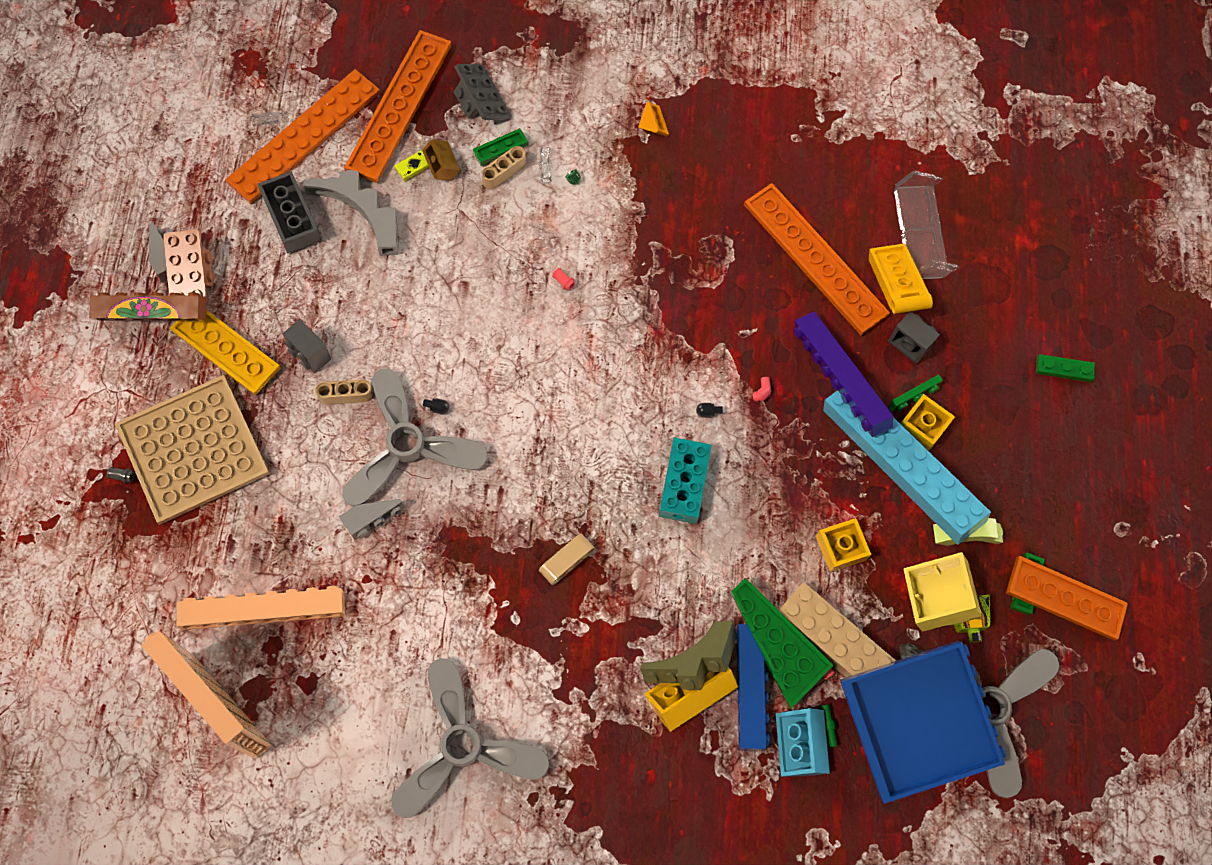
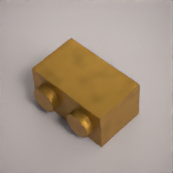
M431 139L422 149L434 179L451 181L461 171L448 141Z

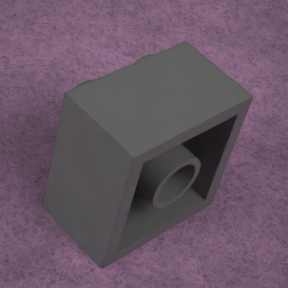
M909 312L896 326L888 342L915 364H918L932 348L940 334L934 327L922 321L920 316Z
M300 319L282 333L285 338L284 344L288 347V352L294 358L298 357L301 360L300 364L307 371L310 369L315 374L331 360L325 343Z

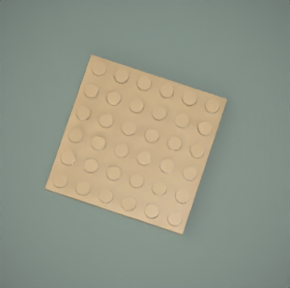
M224 375L115 423L156 522L159 525L270 474Z

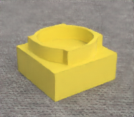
M962 552L904 568L915 622L922 632L946 625L958 624L982 616L969 563Z

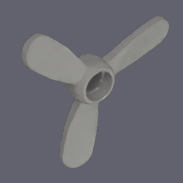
M381 369L373 375L372 387L379 408L391 428L386 437L387 449L362 467L345 484L342 496L345 502L353 507L368 503L387 482L400 462H413L420 456L447 466L478 470L487 461V451L483 444L469 439L447 436L424 437L417 426L409 423L407 401L400 377L391 369ZM409 434L418 439L415 447L407 452H401L393 447L397 438L402 435Z
M1041 649L1033 652L1012 670L998 688L990 686L982 688L984 697L989 695L995 698L1000 705L998 717L994 718V720L989 718L991 725H995L999 735L996 738L998 745H1002L1006 757L1003 758L1005 765L987 770L986 772L992 791L1002 798H1011L1017 795L1022 786L1016 752L1005 723L1011 716L1013 702L1035 692L1057 674L1059 662L1055 654L1049 650Z
M443 658L431 663L428 668V681L434 703L447 731L444 732L441 738V752L417 769L394 792L391 798V806L398 816L411 818L418 814L439 791L454 767H466L472 765L476 760L504 773L526 779H539L545 775L548 770L549 761L547 755L541 749L510 741L481 740L479 733L473 727L466 724L464 693L456 665L449 659ZM467 733L466 735L470 737L475 748L465 757L456 759L448 743L455 736Z

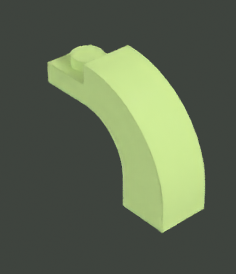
M988 518L984 525L962 542L984 541L1000 544L1003 543V530L1001 525L996 523V519ZM933 524L936 544L945 546L956 544L937 524Z

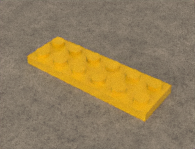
M206 310V321H176L170 327L174 334L253 395H256L281 369L279 364L208 310Z

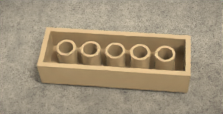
M804 582L779 609L845 678L896 661Z

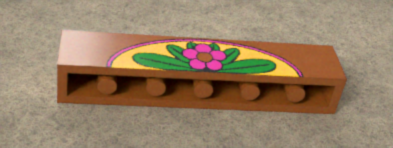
M99 292L98 295H90L89 318L98 321H206L207 299L201 297L199 293H188V296H182L181 293L172 292L170 296H164L163 293L153 292L152 296H146L145 293L135 292L134 295H128V293L117 292L116 295Z

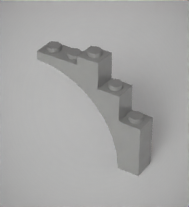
M347 170L340 172V178L329 177L328 179L311 178L304 180V188L307 195L334 198L357 210L373 229L380 256L398 255L396 208L388 206L379 208L377 189L366 188L361 190L359 171Z

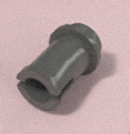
M109 467L107 478L123 481L124 484L133 482L135 472L130 468L124 470Z

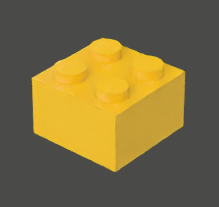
M923 394L901 422V425L929 451L955 416Z
M856 518L821 529L815 536L830 572L866 561L871 556Z

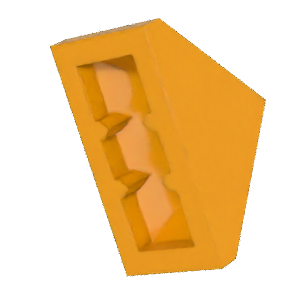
M648 101L638 128L667 137L669 132L660 106Z

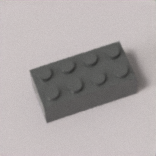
M292 171L257 184L287 254L322 241Z

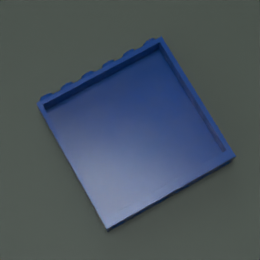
M960 641L840 679L877 790L884 804L1005 765L1003 759L1006 757L1002 745H998L996 739L999 737L995 725H991L989 717H991L988 705L983 703L982 697H984L982 687L980 684L977 685L974 678L977 676L973 664H969L967 658L970 656L966 644L963 645Z

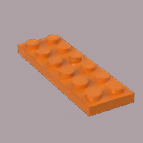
M1022 556L1016 557L1006 594L1114 641L1119 639L1128 605L1127 602Z

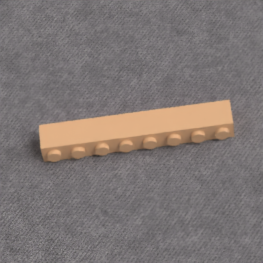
M329 586L325 590L307 588L306 591L298 592L296 589L286 590V593L268 591L265 595L246 593L245 596L237 597L234 594L225 595V598L207 596L204 597V600L185 598L184 601L177 602V627L181 630L345 616V593L338 586Z

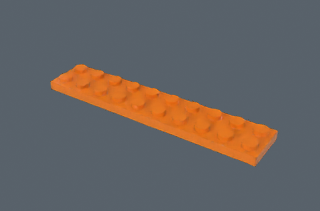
M419 30L344 166L345 171H359L360 177L375 183L379 182L452 46L451 41Z
M354 69L225 179L226 183L252 205L262 196L257 185L258 183L290 172L380 94V89Z
M773 183L744 202V206L860 335H863L889 316L890 312Z

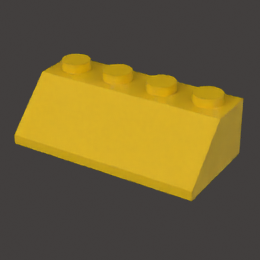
M728 667L727 672H707L701 690H682L679 683H660L644 693L661 722L671 732L707 707L713 705L719 699L738 688L731 669Z

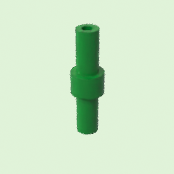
M823 705L821 709L824 710L825 729L829 747H836L838 745L834 731L836 729L835 721H832L829 705Z

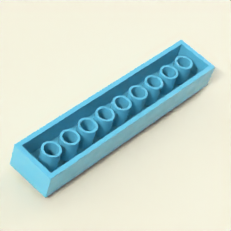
M838 390L825 399L823 411L957 545L987 522L991 512L894 417L893 428L871 437L868 431L865 432L858 417L855 418L853 416L850 406L843 402Z

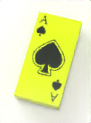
M422 150L394 165L404 182L429 168Z

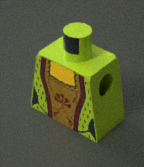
M989 595L977 596L982 616L954 624L957 633L968 632L970 643L981 642L980 631L990 627Z

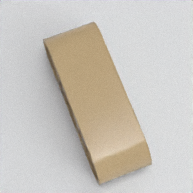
M515 146L482 170L483 186L487 189H494L524 168L526 165L525 150L522 147Z
M364 379L321 382L315 388L319 401L324 405L368 402L373 398L374 394L371 384ZM364 388L368 389L367 392L360 393V390ZM343 390H349L348 393L344 395L340 394ZM324 391H329L328 395H321Z
M581 533L545 562L539 571L551 585H554L588 557L595 547Z

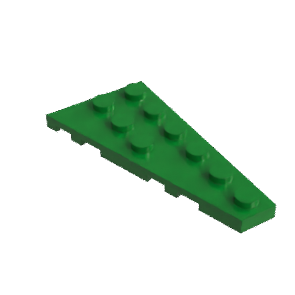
M744 578L730 593L791 709L828 672L833 664L761 592Z

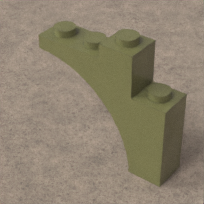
M713 621L706 635L683 653L661 661L642 663L640 670L645 682L679 683L682 690H701L707 672H727L737 639L733 621Z

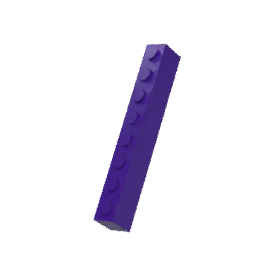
M812 312L795 320L794 334L796 338L801 339L805 350L812 354L815 364H819L824 376L831 380L834 390H838L843 402L850 406L853 416L855 418L858 417L861 421L863 430L865 432L868 431L871 437H874L893 428V415L818 315Z

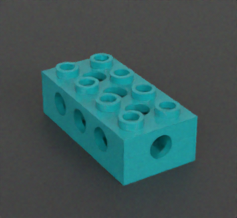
M673 438L658 517L697 524L711 444ZM684 461H690L692 464H686ZM681 479H687L689 482L685 483ZM677 497H684L686 500L680 501Z

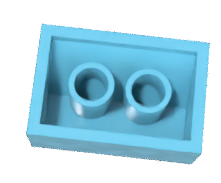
M808 708L776 713L781 777L830 774L824 710Z

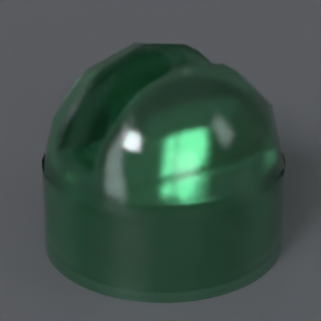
M574 169L565 178L570 184L576 185L580 182L581 176L578 170Z

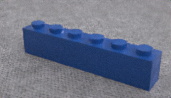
M739 624L736 628L738 751H764L766 746H769V733H766V725L769 724V713L765 712V704H768V692L765 691V683L768 682V672L764 671V663L766 661L747 624Z

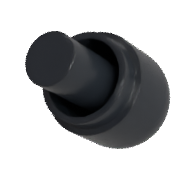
M433 398L432 401L427 399L423 401V406L430 408V411L436 414L444 415L450 409L449 403L443 399Z
M700 403L696 408V413L699 417L711 418L714 417V414H723V406H714V403Z

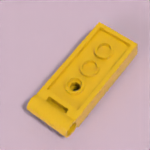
M905 243L870 249L869 262L893 314L932 308L931 294L928 292Z

